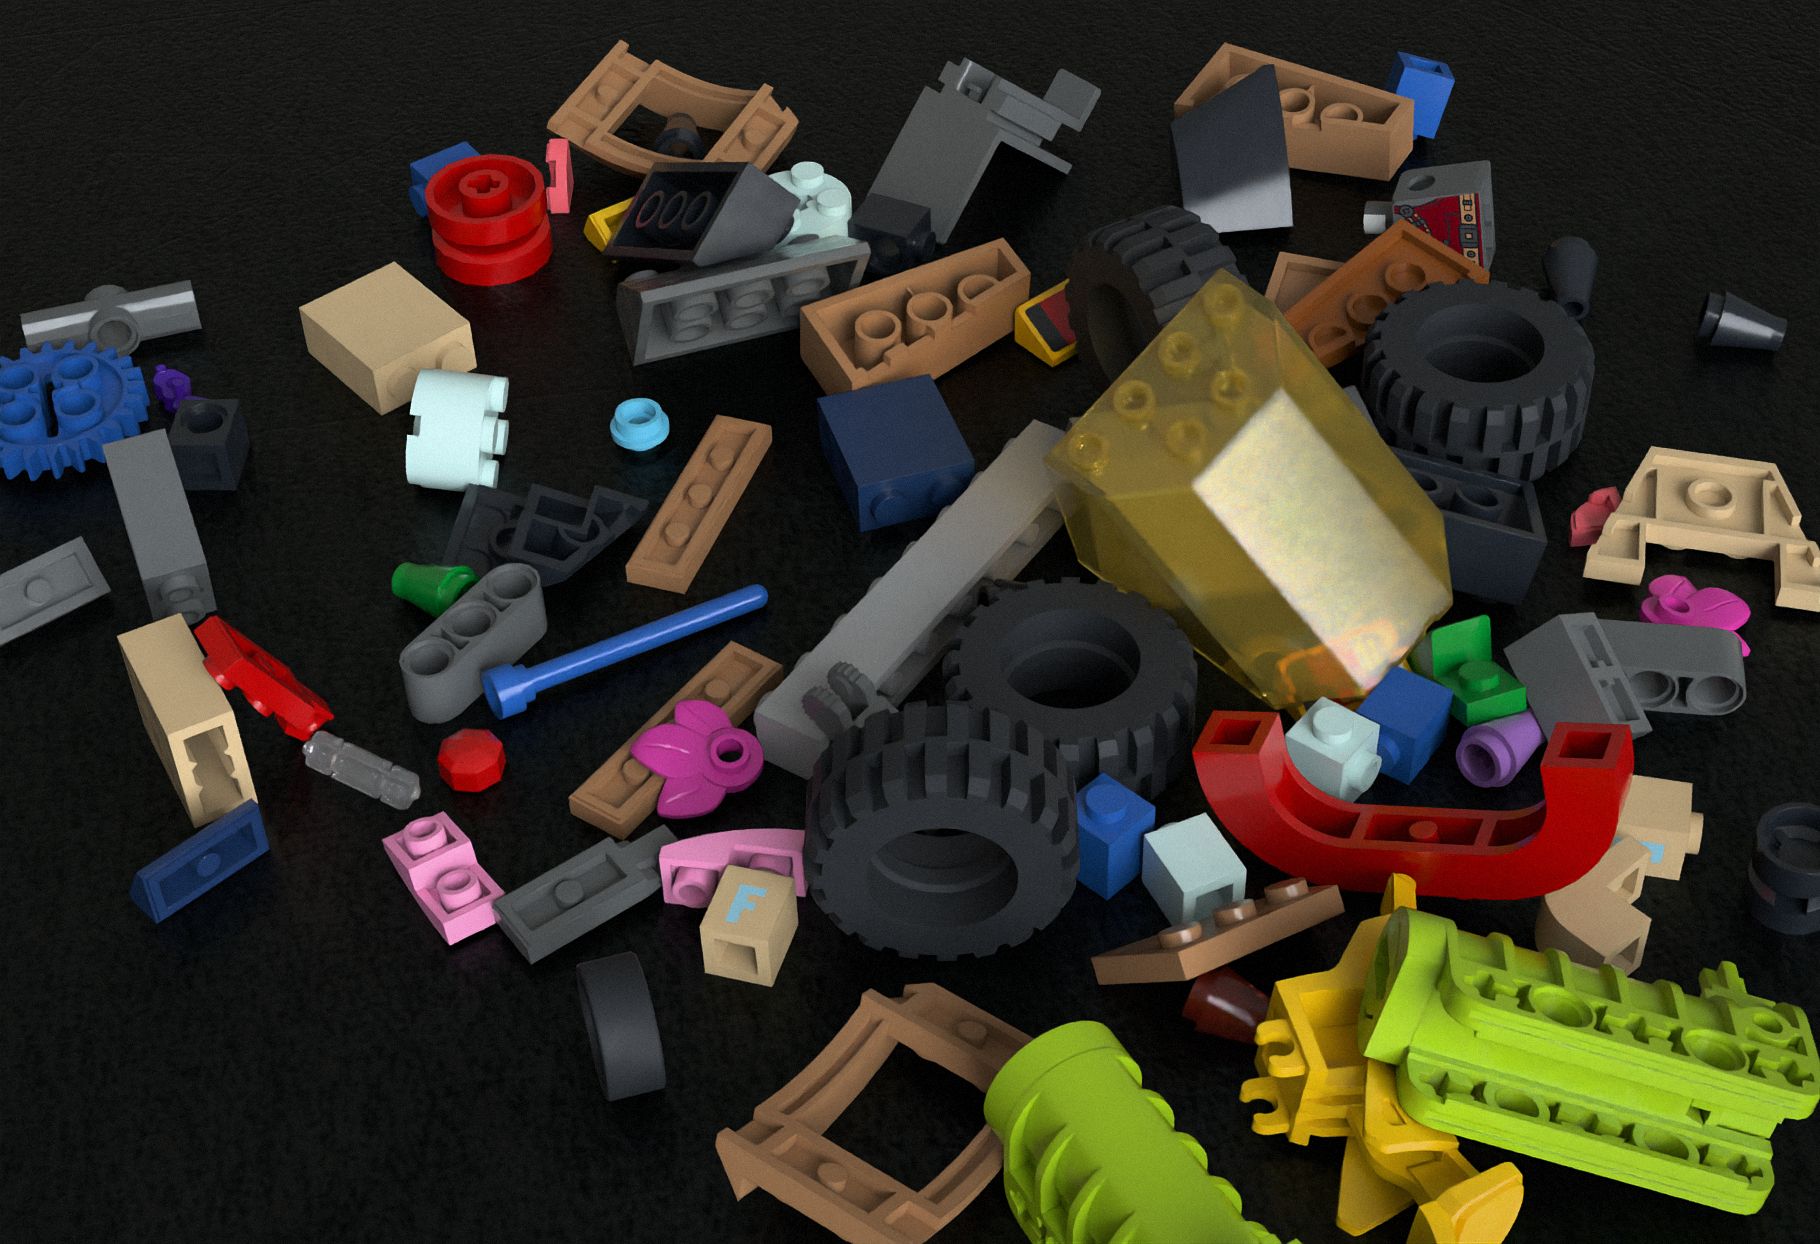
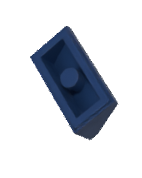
M250 798L135 874L129 891L132 901L157 924L268 851L270 847L257 802Z

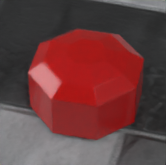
M464 728L442 740L437 757L440 775L454 791L481 792L501 780L506 763L503 744L489 730Z

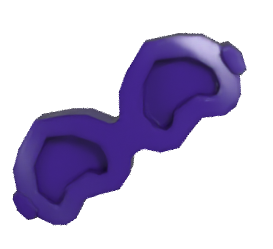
M158 365L156 367V375L153 379L155 396L158 400L164 402L166 411L174 413L176 416L181 400L207 399L192 396L190 378L174 369H166L165 365Z

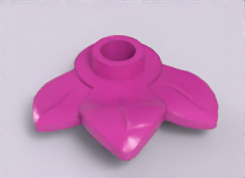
M1663 575L1654 579L1647 588L1648 598L1642 602L1638 611L1641 622L1713 627L1728 630L1741 641L1743 657L1749 655L1750 649L1747 643L1735 632L1736 629L1747 622L1751 613L1749 606L1744 600L1729 591L1714 587L1698 591L1686 577L1679 575Z
M702 700L678 701L675 707V724H662L648 729L637 738L630 748V753L637 762L658 776L667 779L658 800L657 814L660 817L670 819L700 817L713 812L722 802L726 793L740 792L753 784L760 776L764 766V753L758 739L746 730L733 728L724 710L708 701ZM726 752L742 754L739 760L731 763L719 759V756Z

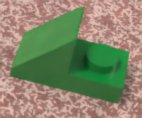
M1487 614L1431 630L1406 658L1413 673L1454 691L1450 714L1467 728L1527 710L1526 686L1492 660L1490 618Z

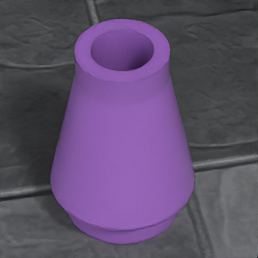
M1527 707L1525 711L1468 728L1456 749V761L1462 774L1474 785L1483 788L1492 786L1502 787L1513 780L1537 747L1547 739L1532 708Z

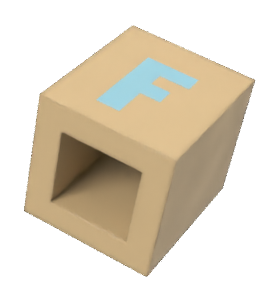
M1633 775L1629 793L1608 850L1629 835L1651 850L1645 872L1646 876L1679 880L1685 853L1697 855L1702 838L1703 813L1691 812L1693 783Z
M727 865L700 925L705 973L769 987L773 986L798 926L795 878L778 875L768 870H753Z

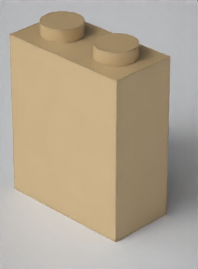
M392 262L299 307L308 352L380 415H384L412 401L415 384L421 369L434 370L437 368L468 372L477 367L470 322L396 262Z
M178 613L118 635L117 639L144 727L194 828L220 819L250 798L258 804L233 710L218 682L204 667L202 661L205 657L182 614Z

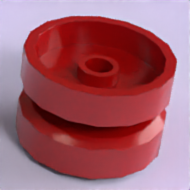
M486 154L466 157L448 164L431 177L425 188V198L429 222L432 227L437 266L449 278L468 285L495 286L509 284L533 275L548 262L553 251L549 218L546 213L548 208L542 173L532 163L514 156Z

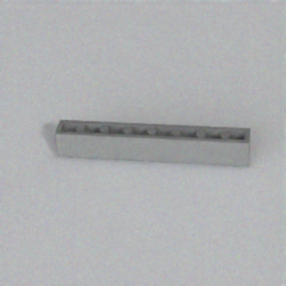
M1034 419L1017 438H1011L1005 444L998 458L984 472L980 471L973 477L968 489L952 506L948 505L941 510L935 523L918 541H912L906 547L901 559L883 577H878L872 582L866 595L848 614L841 615L835 621L830 633L814 650L806 652L800 657L791 674L774 691L767 692L761 698L755 709L754 725L756 726L757 739L763 749L764 760L806 780L813 776L814 764L821 753L833 744V741L815 725L814 720H810V717L805 714L801 700L803 699L802 696L814 686H821L823 689L827 688L830 693H833L835 698L841 699L839 695H835V692L830 689V685L827 683L828 678L826 677L828 675L827 672L839 661L842 663L846 661L848 664L852 663L861 674L864 673L873 682L877 696L881 694L895 708L909 695L947 653V644L952 634L961 625L963 626V620L977 608V596L980 587L993 585L996 579L1012 581L1073 514L1055 469L1065 431ZM848 707L852 721H854L858 716Z

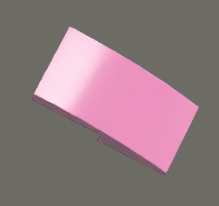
M444 811L432 817L414 820L404 830L382 839L385 851L409 891L449 945L496 923L492 905H494L495 901L504 897L506 893L477 863L471 840Z
M732 830L701 835L662 846L659 854V863L665 903L680 904L691 908H708L728 864L753 870H768L778 875L795 878L796 896L806 897L809 883L805 879L803 866L805 830Z

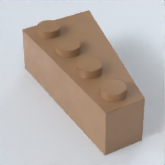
M1224 43L1174 103L1176 119L1189 110H1193L1205 103L1210 97L1223 89L1231 87L1252 74L1262 65L1274 64L1282 107L1289 168L1389 181L1413 150L1415 100L1228 43Z
M1000 238L800 307V357L827 396L930 374L932 379L935 380L1015 330V310L1018 306L1029 301L1031 272L1006 240Z

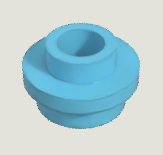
M647 398L630 399L621 403L616 408L615 416L610 424L611 436L618 445L634 451H646L667 438L669 434V420L657 402Z

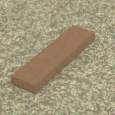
M716 415L625 566L627 582L685 594L772 443L771 425Z
M730 641L568 797L571 814L623 841L657 808L660 794L667 780L645 768L632 757L630 748L637 738L652 727L662 724H675L676 703L681 700L708 701L724 710L733 728H737L756 709L761 698L767 692L774 691L784 681L783 665Z

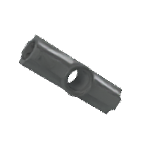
M190 280L128 292L116 285H103L89 292L83 302L20 314L27 348L33 354L41 353L44 342H50L53 350H61L68 340H74L76 350H81L93 341L96 342L99 353L107 348L115 347L118 358L132 353L138 347L140 341L202 329Z

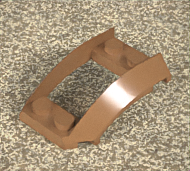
M619 40L551 117L547 125V130L555 139H568L570 147L593 160L630 177L644 180L654 162H750L763 173H766L792 139L799 121L788 106L784 112L771 96L773 87L766 83L759 90H741L715 85L684 74L657 59L650 65L628 53L629 44ZM638 104L666 118L675 113H686L695 120L696 126L725 132L703 160H691L659 154L633 145L613 135Z
M933 982L905 985L903 997L887 998L870 988L862 994L860 1006L834 1039L794 1079L755 1108L752 1121L736 1132L726 1127L717 1133L715 1147L737 1200L739 1201L759 1186L774 1195L778 1200L792 1206L852 1244H923L968 1206L1004 1166V1145L988 1123L961 1154L918 1193L821 1135L865 1088L898 1042L913 1049L920 1057L936 1062L973 1083L977 1089L987 1094L991 1083L1002 1067L1034 1038Z

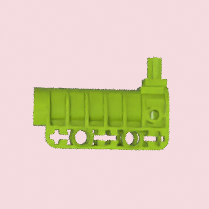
M1400 906L1388 919L1370 962L1365 980L1366 990L1362 994L1358 1017L1357 1041L1359 1051L1363 1056L1395 1064L1397 1097L1400 1106L1411 1118L1432 1129L1728 1212L1749 1215L1757 1213L1762 1208L1774 1185V1173L1770 1161L1773 1151L1770 1141L1765 1139L1770 1138L1777 1123L1782 1124L1784 1118L1795 1120L1808 1118L1820 1100V1060L1804 1011L1792 1004L1784 1002L1776 1004L1774 1001L1747 994L1744 980L1739 978L1736 965L1728 961H1721L1717 971L1703 968L1699 974L1702 993L1700 997L1683 993L1681 987L1674 982L1660 979L1652 984L1628 978L1622 968L1614 965L1602 964L1598 968L1570 961L1567 953L1561 950L1548 948L1542 953L1515 946L1508 935L1493 932L1487 937L1457 929L1455 922L1451 919Z
M1076 1021L1049 1030L1020 1049L1002 1067L991 1083L985 1097L984 1116L988 1125L1004 1145V1188L1009 1206L1019 1225L1033 1244H1282L1276 1235L1270 1234L1263 1225L1254 1221H1246L1241 1215L1242 1201L1239 1193L1228 1180L1218 1176H1210L1207 1172L1208 1159L1203 1147L1193 1136L1175 1131L1174 1114L1170 1105L1159 1093L1142 1089V1074L1139 1066L1111 1030L1104 1024L1095 1021ZM1296 1238V1239L1292 1240L1291 1242H1289V1243H1287V1244H1302V1243Z

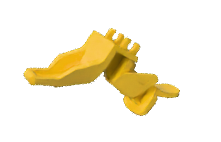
M1393 872L1388 879L1380 906V916L1360 922L1336 967L1329 971L1301 975L1275 982L1265 1022L1258 1025L1254 1041L1258 1044L1254 1064L1260 1078L1245 1081L1242 1084L1239 1099L1245 1103L1255 1099H1263L1273 1105L1275 1111L1272 1113L1254 1114L1251 1128L1256 1133L1262 1135L1285 1133L1289 1142L1304 1146L1308 1145L1310 1135L1319 1137L1347 1136L1340 1172L1336 1224L1350 1235L1360 1236L1414 1203H1417L1419 1207L1406 1244H1501L1510 1231L1522 1204L1524 1190L1522 1173L1512 1162H1504L1479 1173L1457 1150L1459 1142L1454 1134L1420 1124L1402 1109L1397 1097L1395 1064L1363 1056L1358 1048L1357 1029L1361 998L1366 990V976L1380 935L1388 919L1398 907L1405 906L1417 910L1415 881L1408 875L1395 874Z

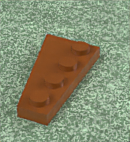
M1401 218L1259 333V336L1264 338L1265 348L1261 364L1266 370L1290 386H1294L1364 351L1365 337L1369 327L1375 322V317L1391 302L1395 303V300L1402 294L1412 289L1421 292L1427 284L1443 281L1444 285L1455 284L1458 279H1474L1475 283L1489 284L1490 272Z

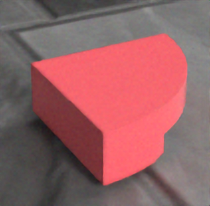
M550 139L546 150V162L549 163L551 177L550 187H546L548 210L551 211V214L569 213L574 185L568 139Z
M1616 486L1594 491L1589 495L1588 501L1572 513L1568 530L1570 547L1597 543L1605 522L1611 512L1615 513L1622 501Z

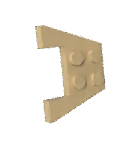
M1651 446L1625 489L1623 499L1615 513L1611 512L1605 522L1597 543L1592 544L1587 552L1583 568V577L1640 585L1645 569L1646 542L1660 544L1673 550L1688 548L1722 553L1735 559L1750 557L1771 560L1774 562L1775 606L1820 612V550L1815 541L1806 540L1799 526L1802 515L1775 463Z

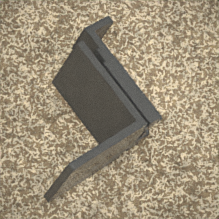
M965 57L960 66L948 61L938 78L939 81L945 84L941 93L925 85L867 197L872 192L931 208V231L936 234V243L943 245L949 238L1000 141L1068 175L1073 165L1040 147L1043 138L1052 142L1062 123L1080 132L1101 95V90L1067 70L1060 69L1045 97L1041 99Z

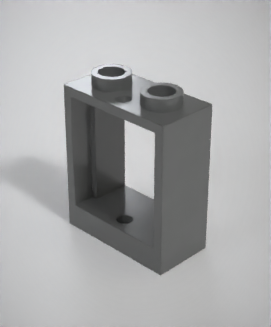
M165 428L103 444L102 449L154 622L178 613L182 614L187 625L200 621L205 617L206 613L217 610L207 562Z

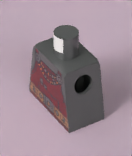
M1473 161L1411 169L1403 172L1398 181L1392 202H1366L1363 219L1365 234L1381 235L1402 218L1489 271L1496 250L1490 161Z

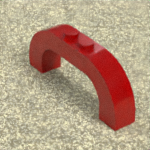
M1213 710L1192 750L1202 790L1217 817L1240 843L1270 865L1294 877H1305L1306 881L1320 886L1337 884L1340 890L1384 893L1388 879L1393 872L1395 874H1405L1415 881L1416 895L1454 897L1461 900L1527 899L1560 890L1586 875L1599 863L1614 838L1629 793L1634 771V751L1630 724L1556 722L1540 764L1545 799L1534 806L1514 811L1367 805L1346 802L1332 797L1312 785L1295 767L1287 750L1278 712Z

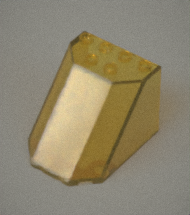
M1220 268L1042 459L1079 563L1103 581L1115 583L1118 591L1128 594L1131 590H1134L1147 597L1151 601V608L1153 610L1160 606L1177 622V629L1180 628L1187 635L1194 650L1274 710L1301 707L1302 702L1319 700L1322 696L1327 699L1340 698L1341 703L1365 700L1379 682L1383 680L1392 667L1397 668L1426 636L1427 628L1435 620L1439 621L1453 605L1443 514L1275 304L1223 268Z

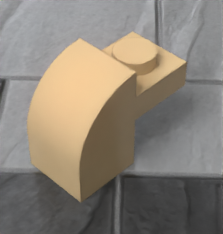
M1627 835L1610 848L1599 863L1579 880L1560 890L1542 895L1535 925V942L1538 951L1542 953L1548 948L1561 950L1567 953L1570 961L1593 968H1598L1602 964L1614 965L1622 968L1626 976L1641 965L1651 918L1636 909L1631 903L1640 897L1651 850Z

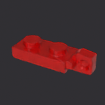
M217 615L209 617L194 630L197 638L208 653V656L202 661L208 673L228 691L232 690L235 686L241 688L246 699L262 715L268 717L275 712L274 717L286 734L306 741L328 720L331 721L335 717L324 699L297 681L286 665Z

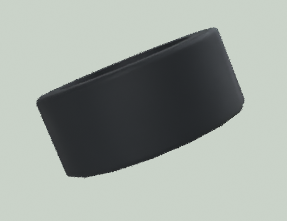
M629 951L577 964V985L586 1032L599 1082L606 1099L614 1101L664 1088L666 1075L659 1031L648 986L637 955Z

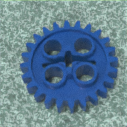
M68 340L61 350H53L50 342H44L41 353L33 354L24 347L20 349L21 358L13 361L3 356L0 357V469L4 468L7 479L14 478L22 470L28 471L30 481H36L43 470H51L55 479L61 478L64 467L71 465L80 473L85 472V461L90 458L102 463L106 462L102 449L103 444L122 440L124 436L140 435L141 431L138 422L147 421L149 418L146 406L150 405V399L140 367H133L132 359L129 355L118 358L115 347L107 348L99 353L96 342L92 341L81 350H76L74 340ZM51 381L55 389L52 392V400L58 421V435L55 437L52 436L50 429L53 425V418L47 398V384Z

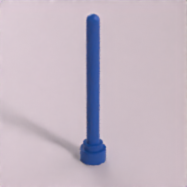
M752 584L527 669L522 664L512 667L508 662L487 669L481 673V682L491 710L499 720L526 710V703L534 701L536 698L535 693L762 608L768 600L767 590L759 584Z

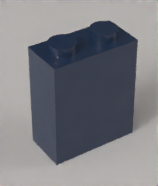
M930 374L817 398L820 446L860 532L938 515L944 507L952 506L968 489L975 476V460Z

